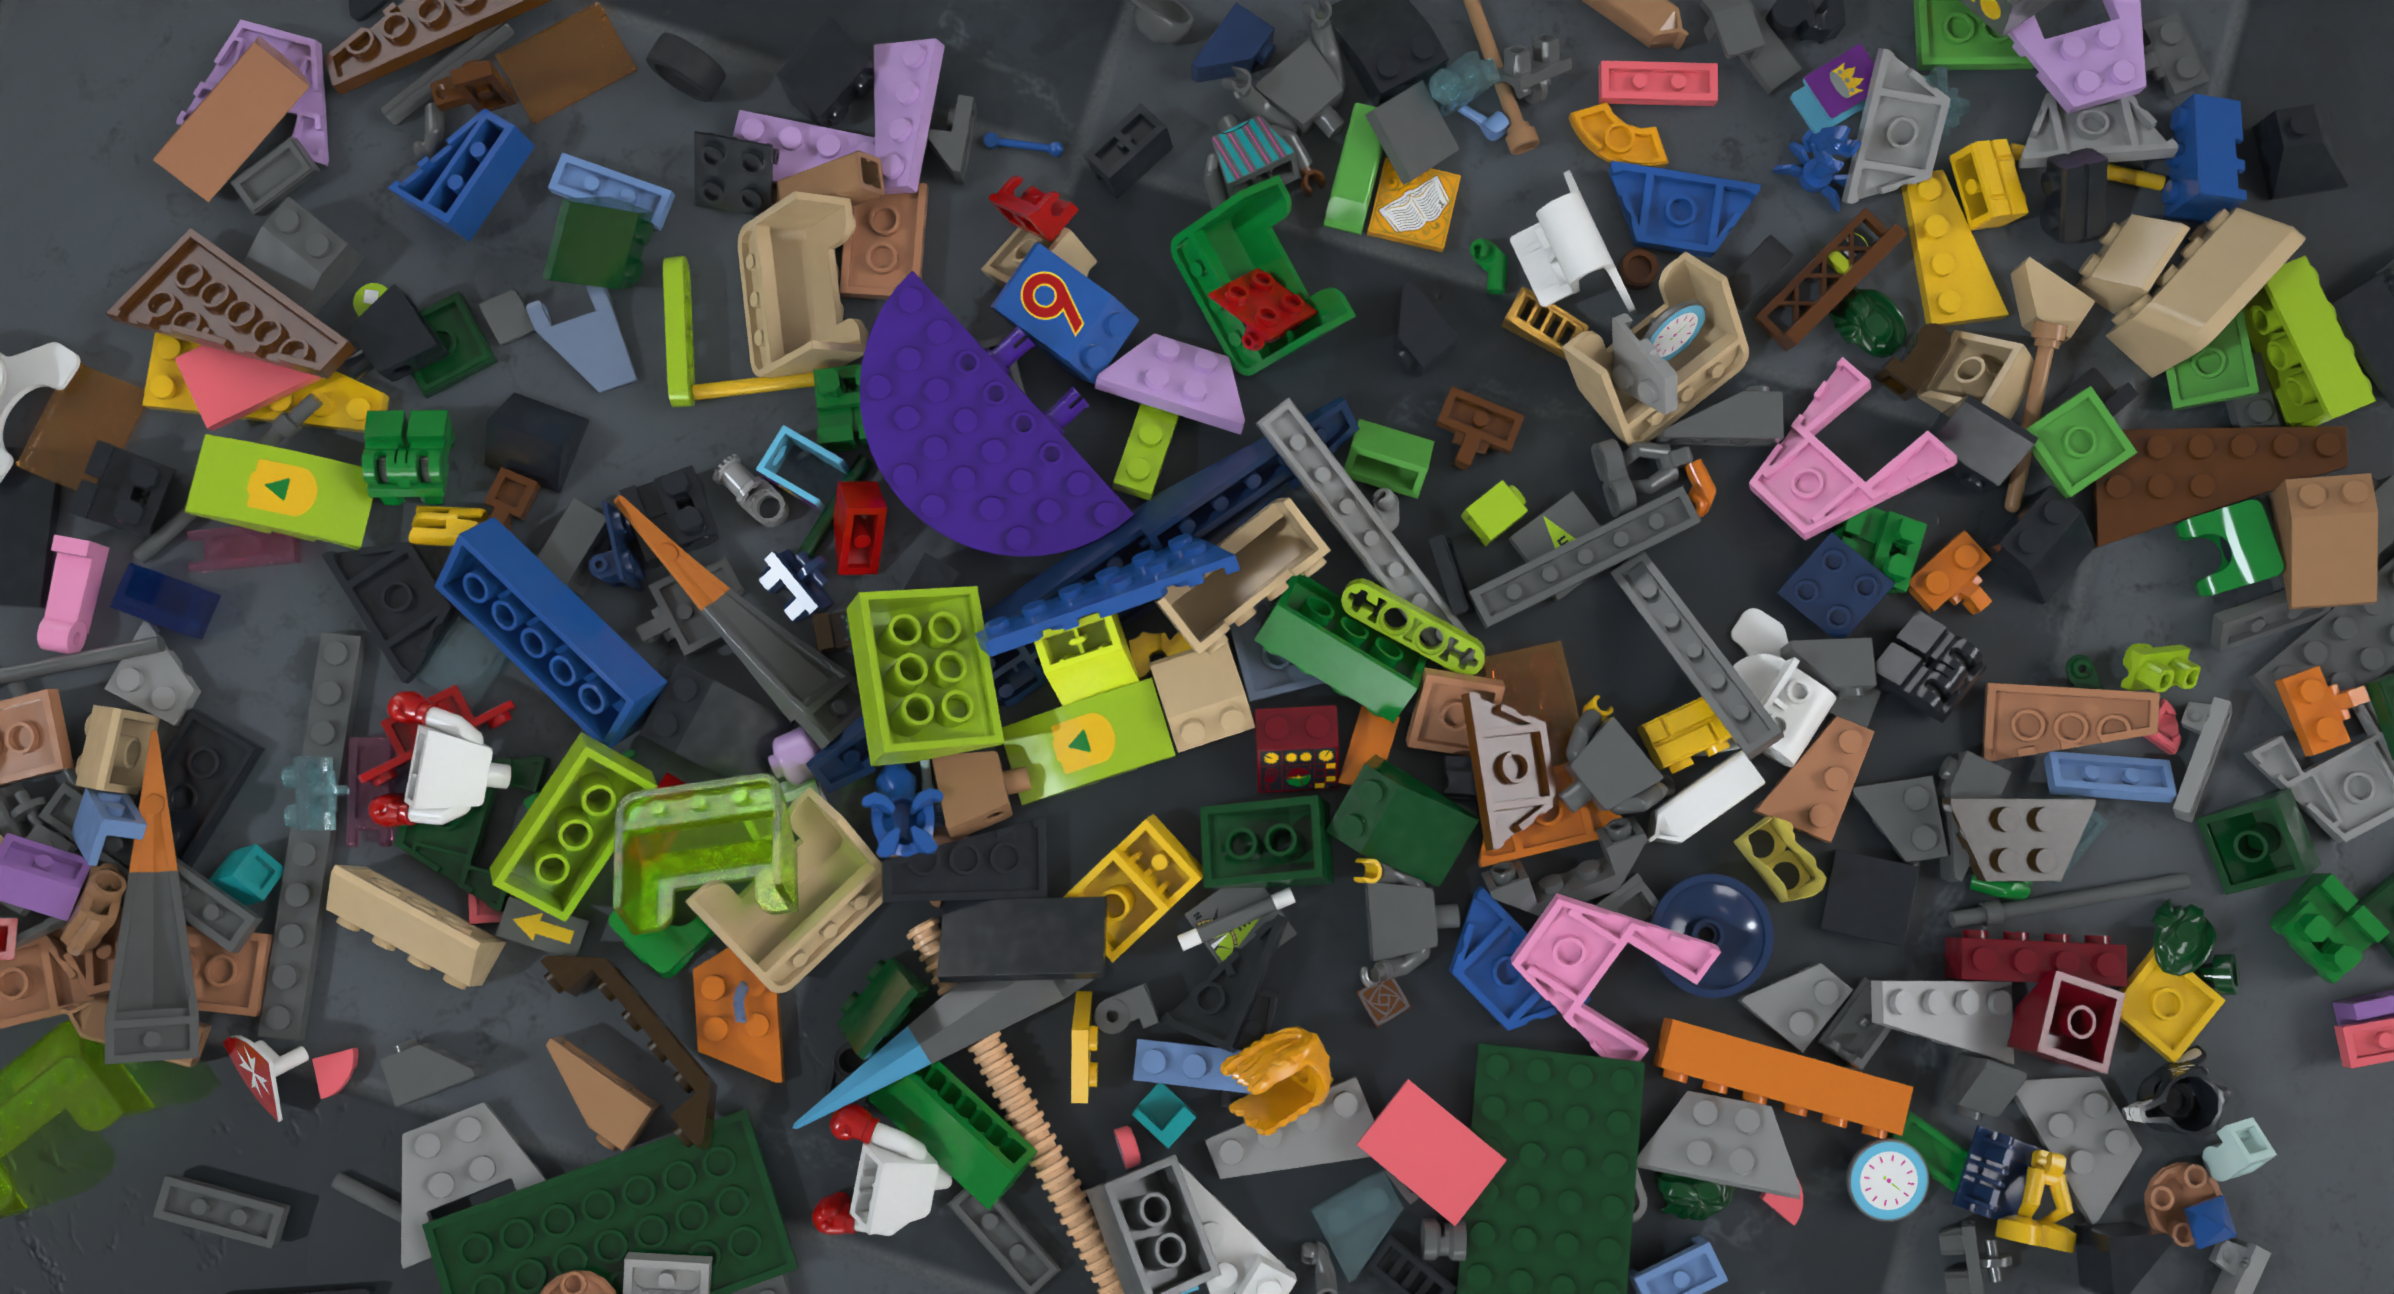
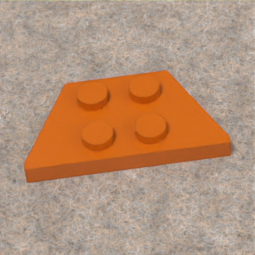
M1567 763L1553 766L1557 795L1574 782V779L1564 768ZM1558 797L1559 803L1545 814L1537 816L1534 822L1526 829L1511 836L1500 849L1485 851L1483 838L1478 859L1479 868L1598 840L1596 829L1602 828L1610 821L1622 817L1612 813L1610 810L1599 811L1591 800L1573 814Z
M728 947L693 969L698 1052L775 1083L784 1082L785 1069L780 994L770 991ZM740 981L748 983L746 986L750 989L746 992L743 1004L745 1005L744 1011H746L744 1013L746 1016L744 1017H747L745 1019L747 1022L745 1023L735 1022L737 1019L734 1018L737 1016H734V1014L737 1013H733L736 1010H733L732 1003L737 1001L732 999L734 998L733 995H736L734 991H736L735 989L739 986Z

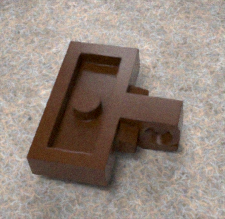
M489 60L468 61L461 68L450 71L452 78L446 76L430 84L434 103L440 111L470 103L479 113L484 108L494 111L517 104L513 89Z
M1451 386L1435 426L1455 433L1452 442L1460 445V448L1452 466L1468 471L1475 453L1477 452L1485 456L1488 447L1509 455L1525 416Z

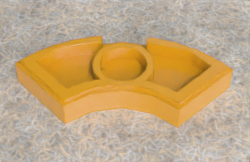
M1608 102L1572 112L1568 117L1573 130L1582 143L1606 162L1618 161L1655 168H1664L1669 163L1657 127L1639 128L1626 124L1613 113Z

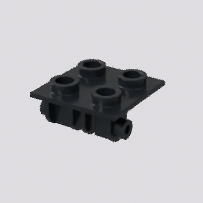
M695 131V205L758 216L772 206L773 164L777 165L779 161V149L773 148L771 143L764 144L749 141V139L742 140L737 137L715 135L711 132Z

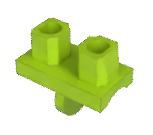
M2147 643L2132 644L2126 650L2123 659V665L2129 674L2122 680L2120 687L2128 691L2150 689L2156 693L2166 692L2171 686L2191 689L2196 685L2201 666L2188 660L2191 649L2182 644L2152 647Z

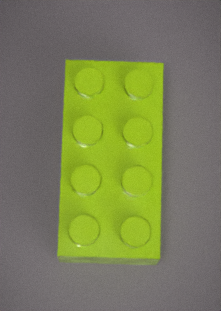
M2306 255L2283 264L2243 308L2252 354L2261 352L2272 397L2286 426L2316 427L2373 403L2376 400L2372 394L2371 382L2362 373L2354 356L2353 345L2345 338L2337 321L2336 310L2328 302L2319 284V275L2315 268L2310 265Z
M581 732L490 866L492 885L566 922L658 785L652 771Z

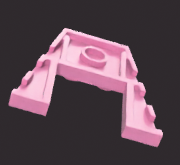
M1844 357L1837 362V368L1827 382L1823 381L1817 389L1813 401L1802 415L1799 414L1792 423L1791 431L1782 443H1778L1749 482L1750 490L1804 540L1957 464V455L1933 434L1926 431L1865 482L1820 442L1815 435L1871 389V381Z
M1556 893L1511 956V964L1546 1001L1549 1000L1558 1009L1563 1018L1586 1038L1590 1046L1601 1057L1641 1061L1649 1050L1647 1042L1585 1005L1584 1001L1627 942L1696 985L1721 953L1719 947L1716 944Z

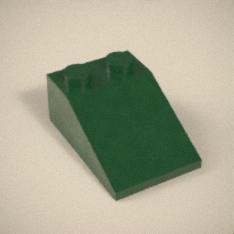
M610 196L563 198L542 278L550 281L611 289L633 287L634 283L639 281L643 272L644 264L641 261L644 245L646 246L650 242L653 235L654 224L651 223L653 212Z
M1375 754L1363 765L1325 832L1360 854L1439 887L1480 818Z
M1319 795L1200 807L1203 885L1205 889L1300 887L1335 883L1332 835L1325 832L1331 822L1330 803Z
M896 957L890 958L887 963L882 959L879 960L866 976L870 984L861 995L854 991L839 1009L844 1015L837 1024L856 1055L862 1060L873 1056L890 1042L933 989Z

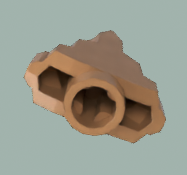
M104 863L101 866H92L90 868L73 911L60 937V940L67 945L66 949L69 954L79 956L86 950L95 949L116 921L121 899L127 888V876L120 872L116 865Z

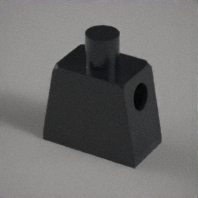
M394 284L350 325L349 333L360 348L353 352L343 364L357 380L375 368L380 375L394 382L447 357L451 353L412 298Z

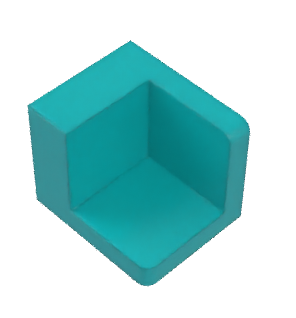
M253 844L230 852L209 881L243 905L248 906L264 901L283 875L284 867L257 844Z
M1157 1083L1132 1111V1115L1168 1149L1196 1119V1113L1162 1083Z

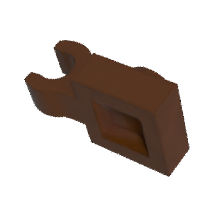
M501 467L484 501L487 506L493 508L487 520L495 517L511 531L513 517L525 521L541 485L534 480Z

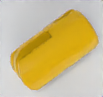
M417 505L416 514L412 521L413 528L408 536L409 542L416 545L454 546L460 533L487 521L489 518L488 512L483 508Z

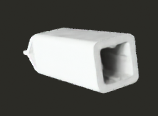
M1743 751L1732 754L1651 812L1647 842L1645 844L1652 841L1668 844L1684 842L1765 784L1764 779Z

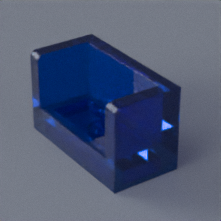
M129 563L110 607L181 634L203 640L221 595L149 568Z

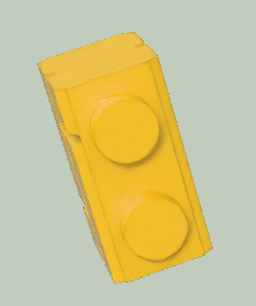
M2007 139L1976 141L1950 155V163L1970 231L2002 227L2029 213L2026 196L2022 191L2015 167V159L2011 154Z
M1702 697L1646 722L1637 728L1657 770L1661 771L1669 767L1672 774L1693 765L1694 762L1691 756L1704 750L1707 756L1710 757L1731 747L1728 739L1732 738Z

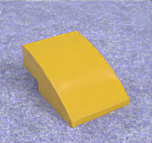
M1152 814L1104 857L1063 898L1106 896L1108 902L1106 956L1113 963L1203 878V866L1165 825Z

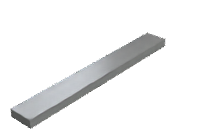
M1286 398L1255 423L1381 587L1468 633L1459 619L1453 616L1452 610L1290 398ZM1397 608L1403 615V617L1407 620L1406 613L1402 609ZM1427 627L1420 632V639L1425 645L1432 647L1442 642L1443 635L1437 628ZM1450 637L1447 649L1442 654L1448 656L1451 648L1460 654L1459 662L1462 664H1466L1468 660L1475 659L1472 648L1461 652L1453 647L1456 639ZM1442 666L1445 671L1453 672Z

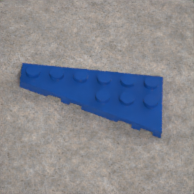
M1182 534L1169 540V546L1157 552L1147 550L1132 557V563L1119 569L1117 566H1113L1099 571L1095 575V580L1084 585L1074 583L1065 586L1058 591L1059 596L1046 602L1044 600L1032 601L1021 608L1022 613L1008 619L1006 616L992 619L985 623L984 630L975 633L980 648L992 657L1038 641L1044 635L1042 630L1050 628L1051 630L1064 629V631L1078 627V621L1082 616L1099 612L1100 618H1104L1162 598L1168 593L1167 587L1171 585L1175 587L1189 585L1190 588L1205 583L1203 577L1206 573L1223 568L1226 575L1239 571L1240 567L1235 554L1194 535Z

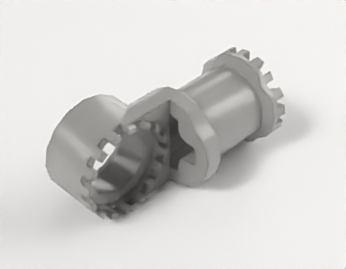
M732 454L731 457H727V460L724 459V465L719 464V468L715 469L712 481L718 485L723 484L737 497L736 502L762 525L776 527L784 523L789 516L790 510L785 497L762 476H754L741 464L742 459L737 454ZM776 498L780 503L778 514L773 518H763L759 510L761 503L765 499Z

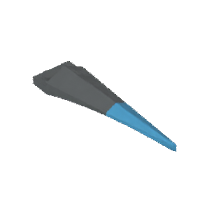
M1094 979L958 982L794 1123L793 1128L799 1129L1058 1003Z

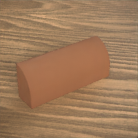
M258 36L158 151L153 161L209 202L310 87L308 80L291 61L262 37Z

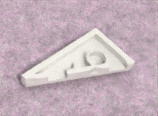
M1180 1164L1222 1274L1206 1282L1210 1294L1236 1293L1259 1255L1286 1268L1282 1261L1278 1260L1250 1230L1246 1229L1214 1195L1205 1189Z

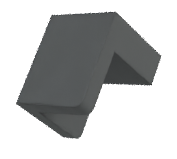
M1750 2L1712 13L1703 29L1708 43L1720 40L1724 54L1729 59L1742 54L1746 55L1748 61L1756 59L1766 45Z

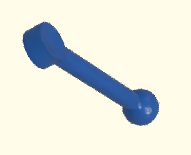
M993 132L986 133L983 138L985 147L990 150L996 149L998 146L1049 152L1053 157L1061 156L1064 151L1063 145L1059 142H1053L1049 145L998 138L997 134Z

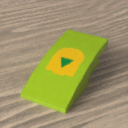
M205 434L184 513L268 534L273 531L312 542L321 540L359 550L358 548L362 546L373 497H369L367 491L368 484L365 483L362 467L289 449Z
M1152 678L1076 701L1002 727L1003 744L1011 769L1027 767L1032 790L1018 793L1022 806L1092 785L1101 780L1176 756Z

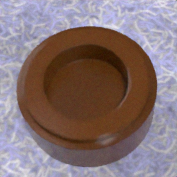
M1635 248L1628 251L1622 257L1617 271L1626 287L1633 290H1641L1650 286L1656 279L1659 272V263L1655 255L1649 250Z

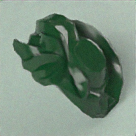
M1855 286L1844 297L1839 311L1831 310L1829 312L1830 318L1835 323L1836 331L1841 334V337L1847 344H1856L1872 356L1880 358L1892 356L1904 344L1907 334L1904 317L1896 304L1885 294L1877 290L1858 289Z
M2169 898L2162 903L2161 907L2155 910L2156 914L2152 918V922L2156 924L2154 954L2156 962L2163 972L2179 977L2194 972L2207 960L2214 948L2217 935L2214 926L2204 917L2203 908H2199L2192 903L2186 907L2182 905L2174 907Z
M1654 1173L1656 1186L1662 1192L1663 1198L1668 1204L1666 1207L1661 1208V1211L1668 1215H1676L1684 1220L1689 1218L1704 1221L1709 1216L1721 1212L1733 1199L1736 1188L1734 1186L1668 1173Z

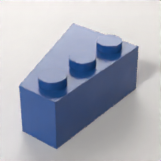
M2193 94L2181 105L2177 106L2171 116L2170 128L2174 130L2173 139L2178 144V150L2174 158H2166V166L2170 167L2169 177L2163 188L2161 199L2162 203L2165 204L2164 218L2202 224L2204 221L2209 222L2223 208L2230 212L2247 201V190L2238 188V173L2242 174L2245 171V160L2237 159L2236 144H2241L2243 141L2241 101Z
M485 108L447 138L448 145L431 159L425 156L417 163L419 169L402 183L396 180L388 187L390 191L409 207L468 242L472 240L535 147L515 125Z

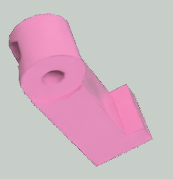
M54 535L51 551L57 552L45 615L39 624L37 632L38 645L42 650L63 654L76 653L82 650L87 634L90 631L109 547L92 541Z

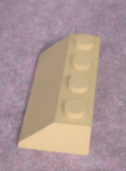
M335 865L331 871L326 910L339 916L336 920L338 924L355 932L363 929L374 935L372 942L390 951H395L397 947L410 954L407 958L410 963L425 970H430L431 967H434L445 973L443 977L445 982L457 988L465 990L467 986L483 985L506 941L476 925L469 924V921L367 866Z

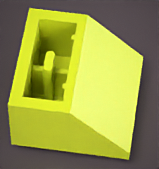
M1099 612L1082 616L1078 621V627L1064 631V629L1051 630L1050 628L1042 630L1043 637L1034 642L1044 674L1062 706L1140 681L1117 613L1104 618H1100Z

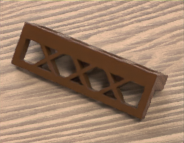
M1865 207L1753 320L1785 351H1788L1797 345L1907 233L1897 223L1887 229ZM1861 222L1879 237L1871 246H1854V229ZM1848 236V246H1838ZM1831 252H1848L1849 268L1843 274H1827V256ZM1854 252H1864L1854 262ZM1819 265V273H1811ZM1803 280H1819V297L1815 301H1799V284ZM1827 280H1835V281L1827 288ZM1792 292V301H1783ZM1776 307H1792V324L1784 332L1767 317ZM1799 307H1808L1799 316Z

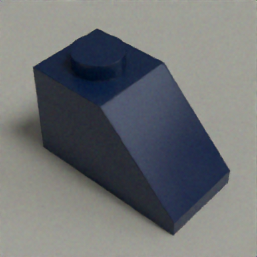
M1236 2L1191 63V78L1198 83L1234 77L1236 73L1232 70V66L1244 68L1251 74L1259 63L1265 65L1276 48V45L1273 44L1275 28Z

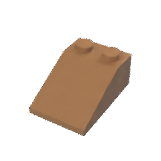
M2371 473L2285 479L2269 496L2278 549L2284 563L2282 573L2289 610L2375 604L2377 602L2378 508Z

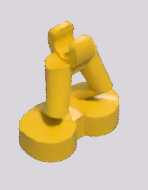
M2037 1149L2032 1154V1167L2028 1166L2023 1200L2016 1215H2008L1998 1219L1995 1236L2024 1244L2074 1253L2077 1234L2065 1226L2056 1224L2057 1221L2074 1213L2066 1174H2063L2066 1158L2059 1153ZM2045 1184L2049 1185L2056 1209L2040 1220H2033L2032 1216L2040 1206Z

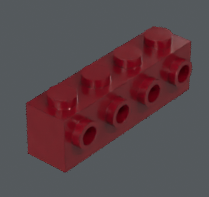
M1962 930V938L1945 937V978L2039 983L2050 970H2057L2102 986L2127 987V945L2111 944V936L2084 935V943H2071L2070 934L2044 933V941H2029V932L2003 931V939H1988V931Z

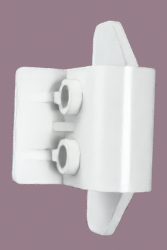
M1570 170L1563 174L1571 193L1563 195L1543 206L1536 213L1539 223L1510 238L1515 253L1542 307H1547L1579 292V280L1582 277L1604 268L1611 277L1628 311L1635 315L1637 311L1578 186Z
M51 342L11 357H7L0 352V483L13 465V456L8 453L3 443V429L14 405L25 394L36 388L51 387L56 390L64 389L79 369L81 362L79 355L58 342Z
M1751 608L1743 612L1731 631L1732 640L1747 655V657L1735 663L1733 668L1785 736L1762 753L1780 764L1794 767L1837 698L1828 688L1796 668L1800 660L1793 657L1785 661L1781 657L1780 649L1788 643L1784 626L1763 611ZM1730 738L1728 742L1731 747L1721 752L1740 749V747L1733 738ZM1704 750L1695 756H1706L1707 754Z

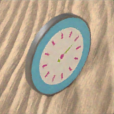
M1686 300L1672 308H1668L1657 320L1655 318L1650 319L1649 329L1643 339L1648 338L1662 359L1666 361L1673 359L1686 349L1699 334L1706 320L1707 311L1705 306L1698 300Z
M1894 1138L1877 1139L1864 1145L1853 1156L1847 1170L1846 1185L1852 1202L1862 1213L1879 1221H1896L1909 1216L1921 1205L1929 1187V1172L1921 1154L1908 1143Z

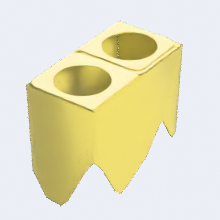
M1768 816L1764 817L1733 842L1781 903L1816 895L1823 889L1827 879L1826 876L1817 868L1815 858L1795 841L1792 823L1777 817ZM1756 830H1765L1774 839V849L1765 858H1757L1753 855L1749 835ZM1780 862H1790L1799 871V882L1791 890H1787L1784 883L1772 871L1775 865Z

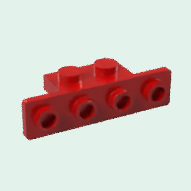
M457 684L427 698L430 702L439 705L440 709L462 716L476 729L486 724L490 730L497 728L512 720L510 712L518 709L514 701L509 700L475 717ZM391 717L380 721L398 756L359 775L358 778L361 784L373 782L376 788L399 776L396 770L412 761L418 724L400 723Z

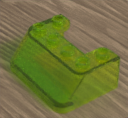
M761 773L636 791L624 796L618 803L615 811L613 909L633 935L654 933L665 929L675 916V892L697 889L713 880H721L727 884L755 880V898L759 907L764 912L771 915L799 912L797 849L784 791L774 776Z
M71 1020L64 1021L0 1070V1160L65 1109L68 1110L81 1128L88 1131H99L108 1128L121 1117L147 1113L155 1108V1106L123 1063L105 1064V1044L81 1038ZM0 1161L1 1219L21 1214L28 1207L17 1193L14 1178Z

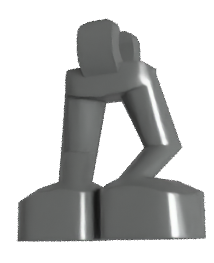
M1615 439L1594 443L1591 447V454L1598 477L1604 483L1602 489L1608 508L1615 518L1637 508L1636 494H1653L1676 481L1679 477L1678 469H1682L1693 461V455L1689 447L1672 451L1670 445L1666 442H1634L1624 452H1622ZM1643 457L1656 460L1658 471L1649 478L1633 481L1629 479L1626 467L1637 458Z

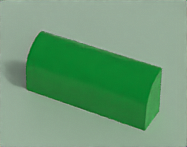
M939 1061L871 1093L868 1098L899 1129L922 1142L926 1146L927 1152L938 1164L988 1210L1007 1192L1038 1152Z

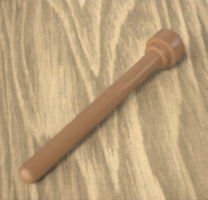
M1463 0L1493 81V71L1504 67L1481 2L1480 0ZM1493 82L1504 114L1509 120L1508 135L1505 140L1511 155H1520L1533 150L1540 144V140L1535 127L1530 126L1528 121L1523 120L1511 84L1508 82L1500 84Z
M2034 321L2031 337L2035 338L2034 346H2037V352L2021 427L2024 429L2040 419L2054 349H2059L2060 342H2065L2067 325ZM2031 450L2011 472L2004 504L2008 512L2014 513L2021 508L2032 457Z

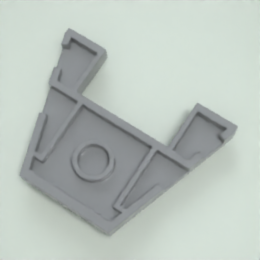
M2371 699L2368 702L2352 707L2367 733V737L2304 770L2301 769L2283 735L2273 737L2244 753L2245 757L2280 790L2291 788L2298 807L2337 843L2348 842L2394 817V760L2391 758Z
M487 1102L480 1103L402 1134L401 1264L403 1269L432 1258L422 1224L433 1221L430 1213L432 1210L509 1179L513 1180L516 1191L547 1180L543 1176L542 1171L520 1147L519 1142Z

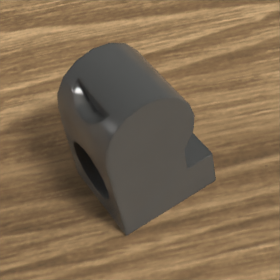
M1146 982L1106 998L1099 1003L1094 1014L1096 1025L1107 1034L1120 1033L1131 1021L1140 1018L1143 1029L1160 1022V1017Z

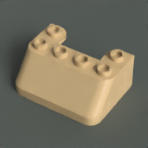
M794 191L744 224L738 236V255L750 363L756 376L774 378L813 373L814 369L845 366L864 356L869 333L863 322L859 319L849 318L843 321L844 307L840 301L838 284L840 272L836 264L834 250L847 242L855 230L856 221L852 214L851 198Z
M2238 207L2230 212L2223 208L2209 222L2204 221L2189 235L2188 239L2191 242L2180 252L2184 259L2177 266L2171 264L2160 273L2155 281L2158 287L2151 294L2146 293L2132 304L2120 310L2111 319L2116 325L2106 334V337L2150 377L2154 378L2198 353L2213 341L2303 244L2306 237L2293 226Z
M1686 251L1666 266L1661 273L1659 289L1664 304L1631 329L1632 333L1640 341L1649 329L1650 319L1655 318L1657 320L1668 308H1672L1686 300H1698L1705 306L1707 311L1706 320L1699 334L1686 349L1673 359L1667 361L1677 373V410L1664 415L1615 387L1612 377L1613 344L1606 348L1603 339L1595 332L1584 331L1562 347L1579 391L1615 435L1629 447L1634 442H1650L1664 429L1668 428L1736 375L1745 366L1749 357V347L1727 277Z
M1277 498L1216 545L1235 554L1240 567L1239 571L1226 575L1225 570L1220 568L1206 573L1203 577L1205 583L1190 588L1189 585L1183 587L1171 585L1167 587L1168 593L1162 598L1154 600V602L1197 654L1205 651L1210 655L1229 640L1225 633L1230 629L1229 626L1233 622L1238 627L1257 613L1254 606L1262 599L1267 597L1269 601H1272L1288 589L1289 586L1285 581L1291 576L1301 574V576L1306 575V577L1314 574L1327 563L1323 556L1331 550L1290 498Z
M811 787L807 788L792 802L786 814L788 826L799 839L739 895L726 882L713 880L705 883L685 901L758 979L774 993H784L792 989L883 903L881 861L846 819Z

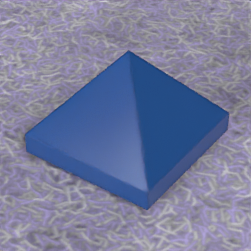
M2219 1195L2183 1208L2197 1249H2202L2237 1236L2224 1196Z

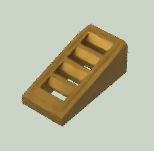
M1524 286L1521 287L1501 327L1565 360L1567 359L1562 349L1563 345L1559 342L1567 327L1574 330L1570 340L1589 328L1588 325L1555 304L1542 307L1534 291ZM1525 306L1532 309L1526 322L1519 318ZM1539 313L1546 316L1540 330L1533 327ZM1554 320L1560 323L1554 337L1551 338L1546 333Z

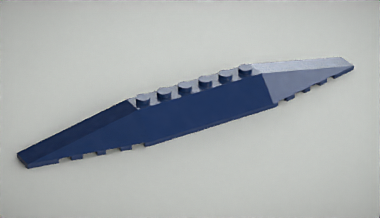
M1342 396L1304 416L1332 454L1360 429L1346 399ZM1263 437L1159 492L1151 500L1146 501L1133 510L1134 515L1118 528L1093 542L1079 547L982 614L983 622L985 624L992 619L1006 616L1007 619L1022 613L1021 608L1032 601L1044 600L1046 602L1059 596L1058 591L1065 586L1074 583L1084 585L1095 580V575L1099 571L1113 566H1117L1118 569L1132 563V557L1147 550L1157 552L1168 547L1169 540L1182 534L1194 535L1216 546L1275 499L1280 498L1290 487L1294 490L1299 487L1301 482L1269 440ZM1154 600L1118 612L1122 629H1125L1157 607ZM1034 642L990 657L998 707L1004 704L1008 708L1048 682ZM863 714L806 763L808 769L828 793L876 771L875 767L870 764Z

